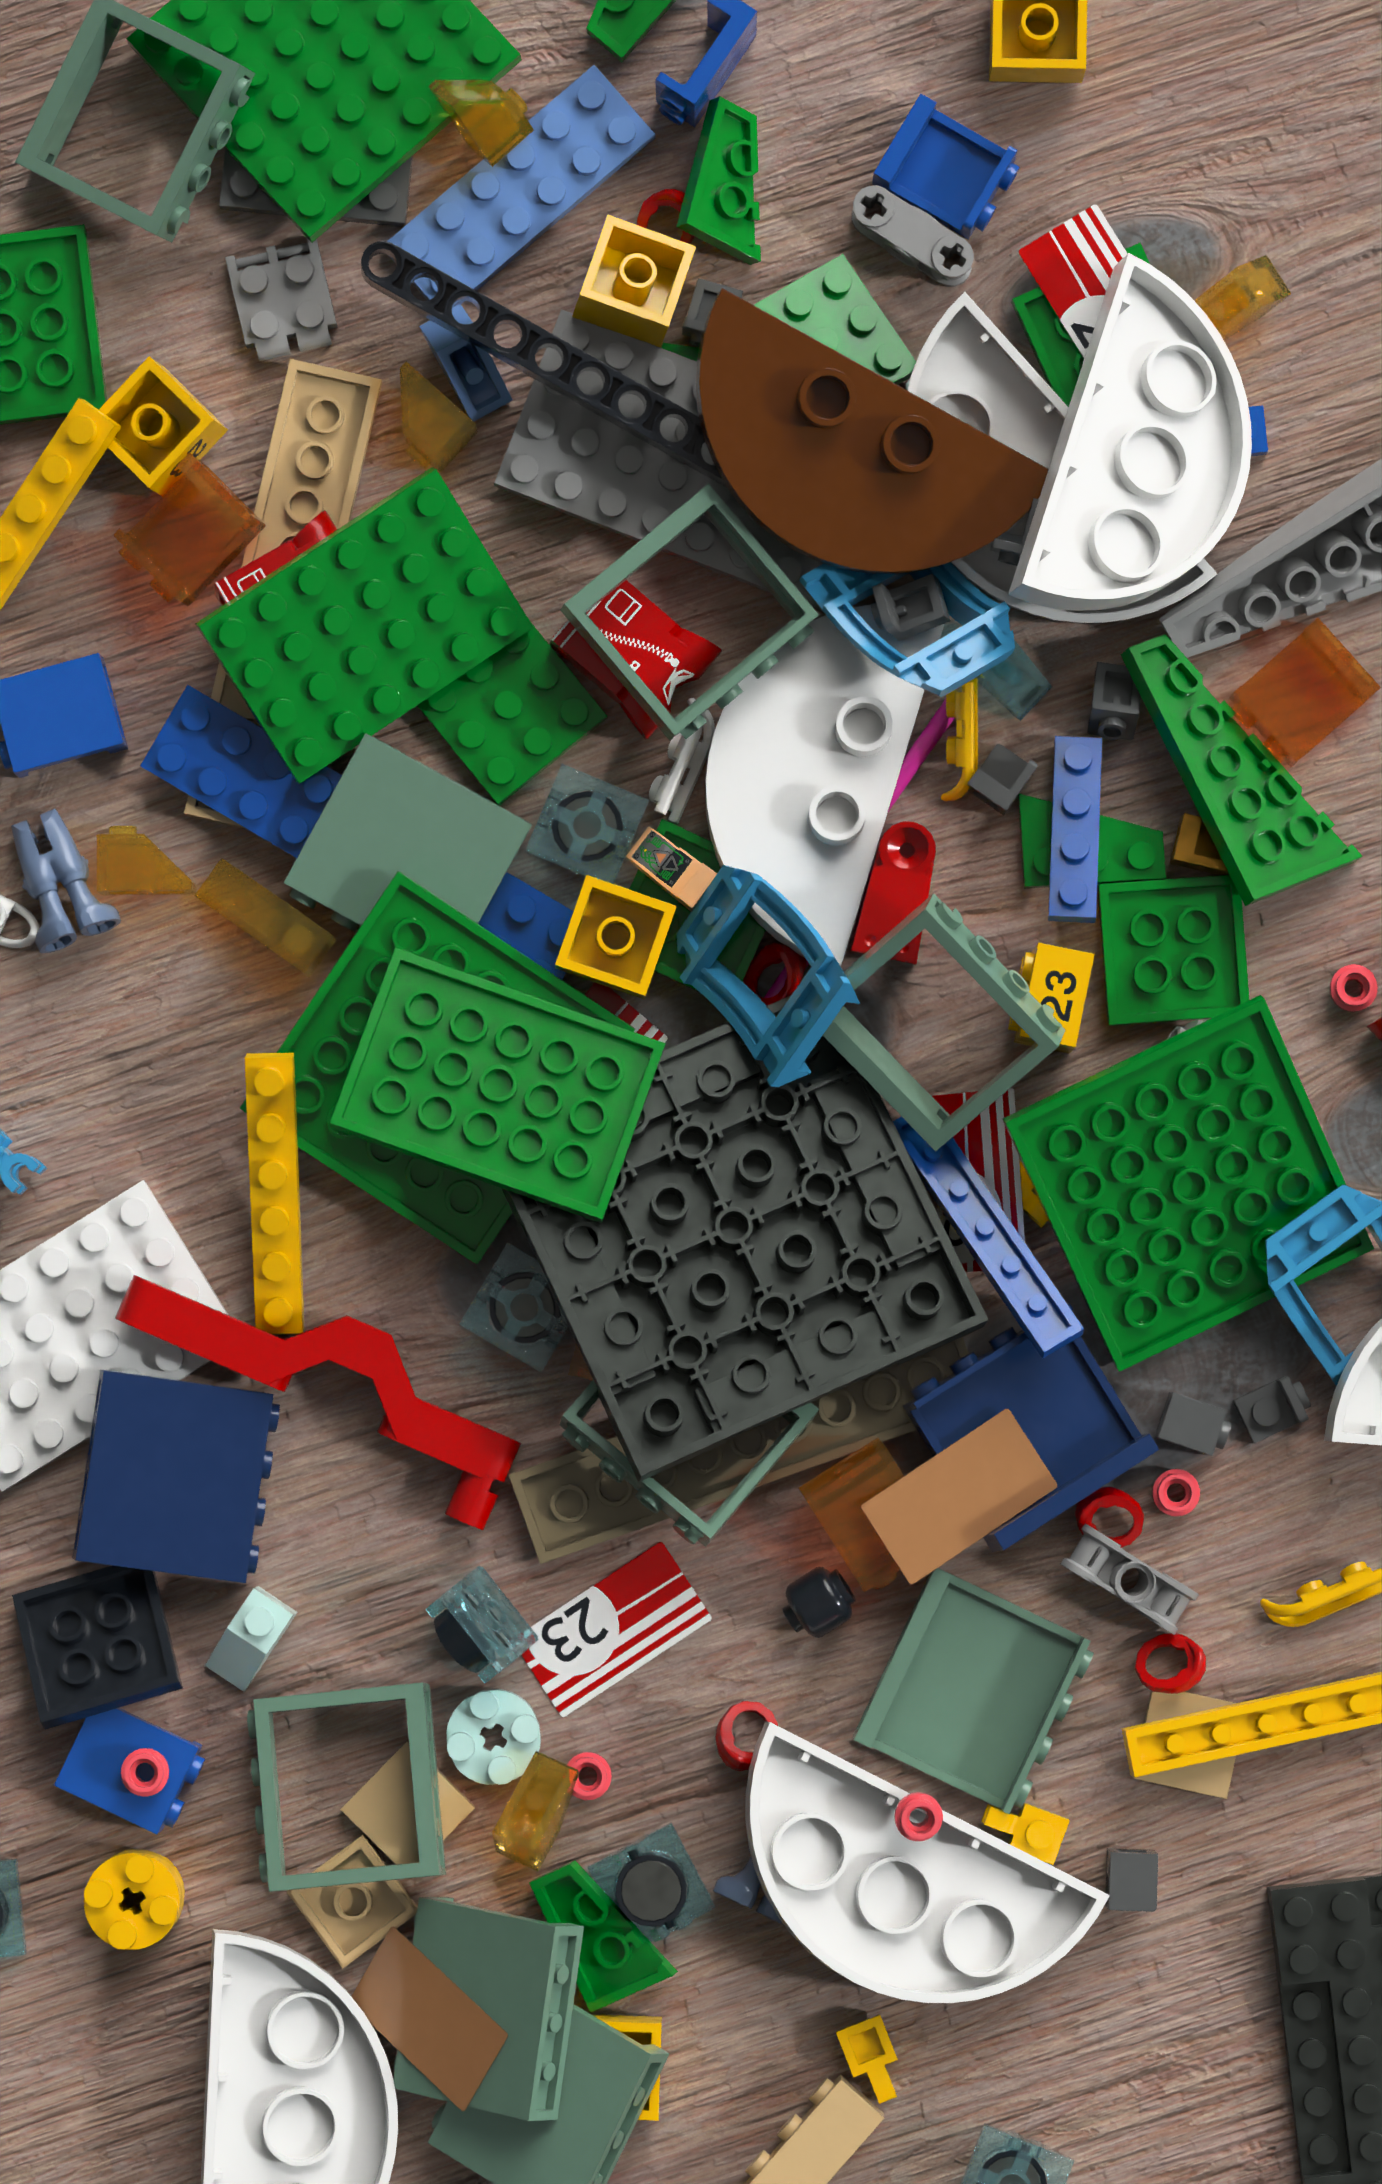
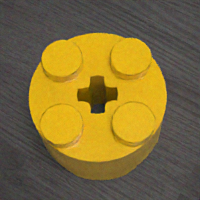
M143 1849L124 1850L102 1863L91 1875L84 1889L85 1915L96 1935L112 1945V1947L122 1950L146 1948L160 1941L176 1925L183 1910L185 1887L179 1871L166 1857ZM126 1888H130L133 1893L143 1892L145 1899L140 1903L142 1910H139L135 1905L130 1907L126 1905L124 1899L129 1895Z

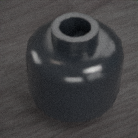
M816 1567L787 1586L786 1598L789 1605L782 1608L788 1622L797 1633L805 1629L808 1634L815 1638H820L851 1618V1604L856 1602V1599L849 1585L837 1569L830 1572L824 1567Z

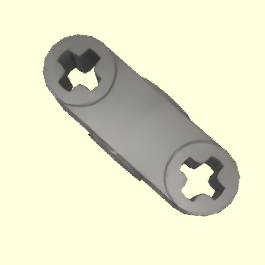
M878 185L867 186L856 194L853 201L852 222L860 234L883 247L899 261L918 269L943 286L956 287L968 279L974 261V252L971 245L964 238L941 225L925 211L906 203ZM875 203L881 206L880 215L875 214L871 219L865 217L866 208L871 209ZM953 254L959 255V265L954 264L950 270L943 266L945 258H950Z
M1084 1524L1081 1529L1084 1535L1070 1558H1063L1060 1564L1091 1584L1104 1588L1139 1610L1138 1613L1175 1635L1178 1630L1175 1624L1190 1600L1196 1601L1199 1594L1164 1572L1161 1574L1120 1548L1121 1545L1091 1526ZM1136 1568L1139 1573L1137 1584L1134 1588L1123 1591L1121 1587L1122 1575L1126 1570Z

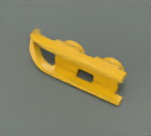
M978 678L972 679L962 685V687L946 695L947 718L956 719V736L947 737V764L962 767V774L958 784L950 791L941 795V800L954 801L963 797L970 788L967 785L978 769Z
M1357 1562L1347 1566L1340 1572L1343 1580L1327 1587L1321 1580H1314L1301 1586L1296 1591L1300 1600L1298 1603L1281 1605L1263 1598L1260 1600V1605L1266 1615L1275 1623L1287 1627L1303 1626L1382 1593V1568L1372 1571L1366 1562Z

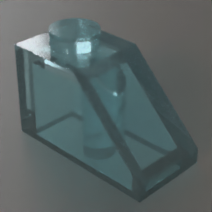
M1014 640L1015 649L1006 660L976 678H978V683L1021 721L1052 686Z

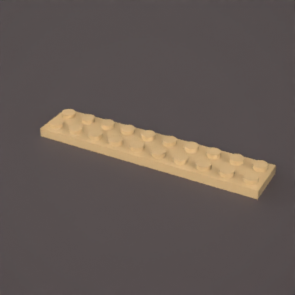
M290 359L242 567L287 541L293 540L312 519L324 510L328 512L337 529L350 522L381 391V379ZM219 662L211 698L260 727ZM188 795L184 811L186 816L246 829Z

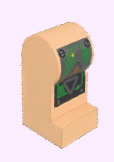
M651 827L646 828L625 856L636 868L691 912L717 875L715 871L704 863L699 862L681 847H676Z

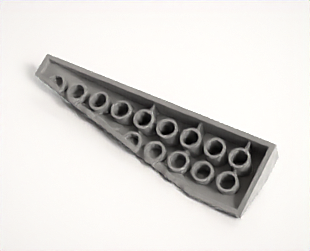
M1382 458L1270 534L1159 619L1170 640L1186 658L1240 639V635L1260 628L1266 631L1281 626V621L1304 613L1309 616L1326 610L1325 606L1345 599L1347 602L1382 591Z

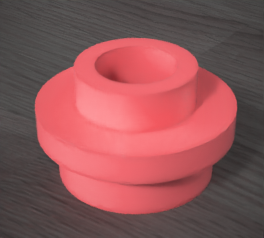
M1351 964L1340 968L1333 975L1330 982V995L1334 1003L1345 1011H1361L1370 1006L1377 995L1378 987L1375 976L1369 969L1361 965ZM1348 980H1355L1361 985V993L1358 997H1351L1345 992V984Z
M1170 1469L1160 1474L1155 1480L1152 1488V1497L1157 1508L1163 1513L1170 1516H1183L1190 1513L1198 1504L1200 1488L1197 1480L1189 1472L1181 1469ZM1174 1483L1180 1484L1184 1489V1496L1178 1502L1171 1501L1167 1496L1168 1487Z
M141 1748L133 1751L125 1758L121 1767L123 1784L131 1793L137 1796L147 1797L160 1792L169 1779L167 1760L160 1752L151 1748ZM142 1763H148L154 1769V1777L149 1781L140 1779L137 1774V1768Z
M583 1752L574 1756L568 1762L564 1772V1781L567 1789L572 1795L582 1800H594L601 1797L608 1790L612 1779L611 1768L608 1762L602 1756L593 1752ZM591 1767L596 1771L597 1780L593 1784L586 1785L580 1781L579 1772L582 1768Z
M916 1792L900 1800L895 1809L894 1820L899 1832L904 1837L912 1841H925L932 1838L939 1831L943 1821V1813L935 1798L926 1793ZM917 1808L924 1809L927 1812L926 1818L920 1823H914L909 1819L911 1812Z

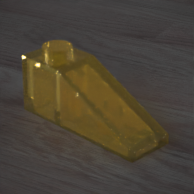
M223 858L220 859L194 895L308 978L336 941L332 934Z

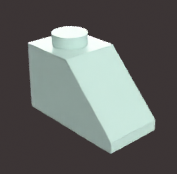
M261 1587L253 1588L228 1625L205 1666L245 1692L298 1612Z

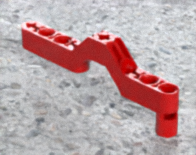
M133 1275L115 1316V1319L282 1392L286 1391L294 1373L327 1360L372 1378L385 1411L377 1433L463 1470L445 1514L480 1530H484L499 1496L489 1491L494 1479L505 1482L522 1444L416 1397L392 1335L348 1315L284 1340L163 1286Z

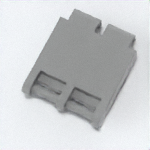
M307 238V243L277 250L275 245L266 247L267 252L235 259L234 255L225 257L247 349L256 347L259 362L290 355L291 350L288 339L295 337L297 338L300 352L332 345L329 329L337 328L338 326L317 239L311 243ZM310 252V254L307 255H297L301 253ZM292 256L289 259L279 261L280 258ZM269 261V264L260 265V266H256V265H255V264H259V263H263V262ZM246 267L245 269L238 271V268Z

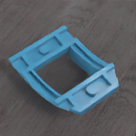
M951 562L930 569L909 572L914 580L933 573L939 579L949 616L962 626L910 657L901 654L882 639L852 607L874 594L872 586L882 583L886 587L908 573H861L822 564L800 578L801 584L827 617L858 650L891 674L941 698L1003 662L1015 649L1013 630L1010 631L1008 612L1010 607L1005 601L999 604L982 593Z
M723 865L676 934L678 954H685L686 969L680 976L683 984L692 985L728 1020L742 1038L754 1059L763 1061L770 1073L767 1081L771 1087H780L811 1074L805 1059L846 1002L860 1004L850 981L817 930L790 901L758 874ZM754 903L760 906L787 933L811 966L777 1017L744 982L717 960V957Z
M1346 1185L1336 1188L1265 1240L1268 1286L1300 1336L1336 1386L1355 1349L1346 1356L1342 1353L1293 1279L1365 1227L1368 1228L1382 1251V1201Z

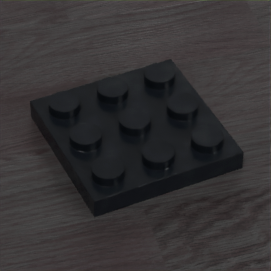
M112 1565L12 1595L40 1723L45 1730L183 1689L155 1571Z

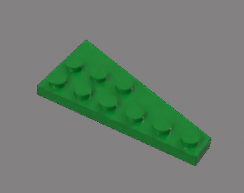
M1166 634L1131 646L1120 654L1245 906L1350 865L1363 857L1352 844L1347 847L1331 828L1335 824L1324 812L1318 815L1302 797V787L1254 733L1248 736L1232 718L1236 713L1224 700L1219 703L1203 685L1202 674Z

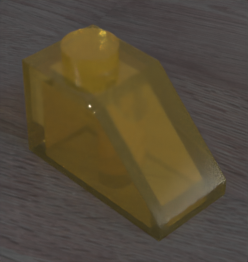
M435 80L428 86L468 147L492 167L534 131L524 115L528 110L526 103L512 88L505 92L493 81Z
M1265 255L1236 267L1194 301L1211 320L1223 340H1226L1260 319L1290 296L1291 292L1268 256Z
M406 361L400 367L403 436L405 442L409 445L405 452L424 470L431 465L441 473L477 434L476 423Z
M110 826L109 834H97V891L101 895L196 894V884L145 834H137V827Z
M535 1751L492 1831L496 1853L535 1871H539L560 1832L579 1775L577 1769Z

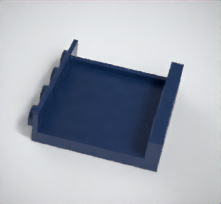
M1010 1327L988 1341L992 1349L977 1358L975 1353L971 1352L951 1364L949 1367L953 1374L938 1383L934 1376L910 1391L914 1399L903 1405L904 1410L933 1457L1004 1409H1009L1056 1481V1489L983 1537L992 1552L1004 1551L1159 1450L1150 1433L1141 1435L1081 1336L1042 1359L1025 1332L1021 1330L1016 1333L1014 1328Z
M100 1369L72 1558L75 1561L246 1583L247 1573L255 1574L258 1563L259 1545H252L254 1526H262L265 1515L266 1498H259L261 1479H269L272 1467L273 1452L266 1450L268 1432H276L279 1419L280 1405L272 1403L274 1394Z

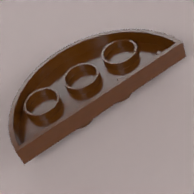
M721 288L718 292L705 323L697 359L696 395L703 436L718 473L738 504L758 525L789 548L817 562L861 573L898 574L921 571L960 559L994 541V538H998L1008 531L1029 511L1033 498L1038 499L1040 497L1048 468L724 288Z

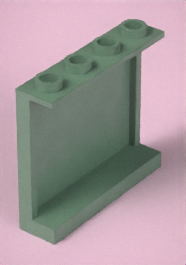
M365 733L286 877L284 884L292 887L289 894L290 897L314 909L317 902L334 910L331 916L332 920L355 932L358 925H362L396 872L400 871L476 923H479L533 824L374 736Z
M937 1568L929 1574L853 1734V1740L869 1748H875L1010 1814L1014 1805L1019 1808L1023 1806L1031 1790L1033 1782L1026 1778L1033 1763L1036 1762L1042 1765L1049 1752L1053 1739L1046 1735L1053 1720L1056 1719L1062 1722L1071 1705L1073 1695L1068 1694L1067 1691L1074 1676L1082 1679L1089 1667L1094 1654L1087 1650L1091 1641Z
M419 1897L418 1908L414 1918L413 1945L508 2034L505 2043L468 2107L524 2121L557 2120L584 1926L571 1923H548L453 1902L454 1898ZM399 2050L397 2051L394 2060L395 2089L453 2103Z
M573 2004L557 2120L524 2121L471 2107L461 2111L454 2103L447 2102L439 2108L433 2118L432 2128L434 2130L428 2144L494 2184H607L670 2053L654 2044L642 2045Z

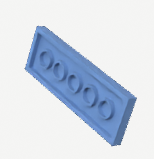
M593 65L387 242L393 243L477 291L655 139V133L599 69ZM421 277L413 282L427 300L434 298L438 292L435 282L429 278ZM460 301L456 303L455 306H457L458 304H462L465 301Z

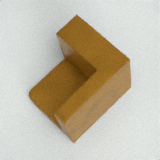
M1184 813L1179 820L1169 864L1219 876L1226 875L1228 871L1205 824L1202 822V818Z

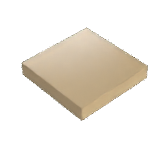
M1151 1691L1144 1723L1236 1703L1189 1692L1168 1694ZM1236 1755L1133 1778L1227 1799Z
M409 1740L340 1809L396 1865L419 1863ZM437 1769L444 1840L475 1809V1806Z
M363 1834L311 1873L388 1865L367 1836ZM399 1880L287 1890L288 1895L342 1969L385 1938L392 1926L397 1929L412 1918L418 1908Z

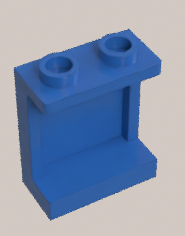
M707 1V26L719 33V35L686 84L678 83L663 72H660L655 79L656 102L661 105L659 111L670 121L678 125H682L685 121L695 128L707 111L709 100L717 96L757 34V11L743 1Z
M920 93L874 171L872 185L885 188L906 203L920 208L935 218L940 224L969 240L975 228L983 232L997 207L990 202L998 189L1007 191L1020 169L1018 165L1014 164L1018 150L1010 145L1005 150L936 110L937 102Z
M99 653L0 680V724L5 739L0 741V756L4 768H13L14 774L19 778L29 776L28 772L99 752L108 751L112 754L128 749L105 660Z
M116 1708L86 1717L54 1786L152 1833L159 1834L165 1825L173 1828L185 1802L177 1798L185 1782L193 1785L202 1769L205 1758L198 1756L203 1745L196 1741L190 1742L121 1708ZM141 1748H151L160 1752L169 1765V1779L165 1787L160 1792L147 1797L131 1793L125 1787L121 1778V1767L125 1758L133 1751ZM142 1763L137 1768V1774L140 1779L149 1781L154 1777V1769L150 1764Z

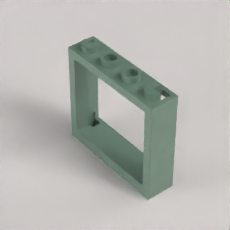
M94 0L15 163L172 243L182 222L188 224L190 219L189 207L196 193L201 192L210 179V165L217 150H221L231 136V122L238 108L244 106L249 99L246 92L255 73L241 64L114 0ZM123 22L222 72L151 216L53 166Z
M709 483L569 599L560 609L669 741L679 733L685 739L695 733L707 722L701 714L715 703L723 709L743 692L738 683L751 672L757 679L764 675L779 662L774 656L776 651L787 642L794 649L814 632L809 624L819 615ZM705 514L791 616L792 620L678 716L673 718L586 613Z
M933 893L844 971L853 989L855 990L921 931L926 929L1035 1043L949 1115L844 1006L823 1036L907 1123L937 1151L1056 1050L1060 1045L1065 1029L1053 1016L1055 1010L1047 1004L1041 1005L1031 995L1025 979L1014 970L1008 971L996 958V952L992 945L980 935L975 936L963 924V918L956 908L951 911Z
M594 1380L563 1414L559 1425L565 1429L562 1433L563 1437L573 1447L581 1452L589 1449L602 1460L599 1466L610 1478L618 1483L625 1479L637 1489L636 1497L646 1508L656 1514L662 1510L675 1521L673 1528L682 1538L691 1544L699 1541L706 1547L810 1424L819 1409L814 1404L808 1403L782 1415L790 1424L707 1522H704L652 1477L638 1482L627 1457L583 1421V1418L600 1400L598 1397L599 1391Z
M422 1682L253 1699L254 1710L248 1711L247 1725L250 1738L257 1740L258 1758H252L251 1774L253 1785L255 1787L260 1786L262 1802L261 1806H256L255 1823L258 1835L264 1834L266 1851L265 1854L259 1855V1872L261 1881L263 1883L268 1882L269 1892L446 1875L430 1684ZM405 1700L419 1863L286 1875L273 1713Z

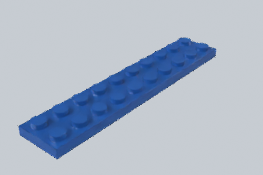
M190 685L186 686L140 765L147 771L296 858L300 854L342 777L341 774L326 766L302 783H297L261 727ZM506 872L478 924L560 979H563L567 973L555 969V963L574 911Z

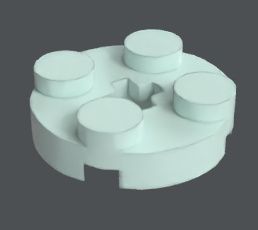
M502 1689L480 1691L464 1699L452 1713L446 1730L447 1752L456 1768L467 1778L485 1785H503L522 1776L534 1763L541 1746L540 1724L532 1707L519 1695ZM495 1724H499L504 1728L502 1736L507 1740L504 1747L495 1745L492 1750H489L483 1746L486 1739L480 1735L481 1730L484 1727L492 1729Z

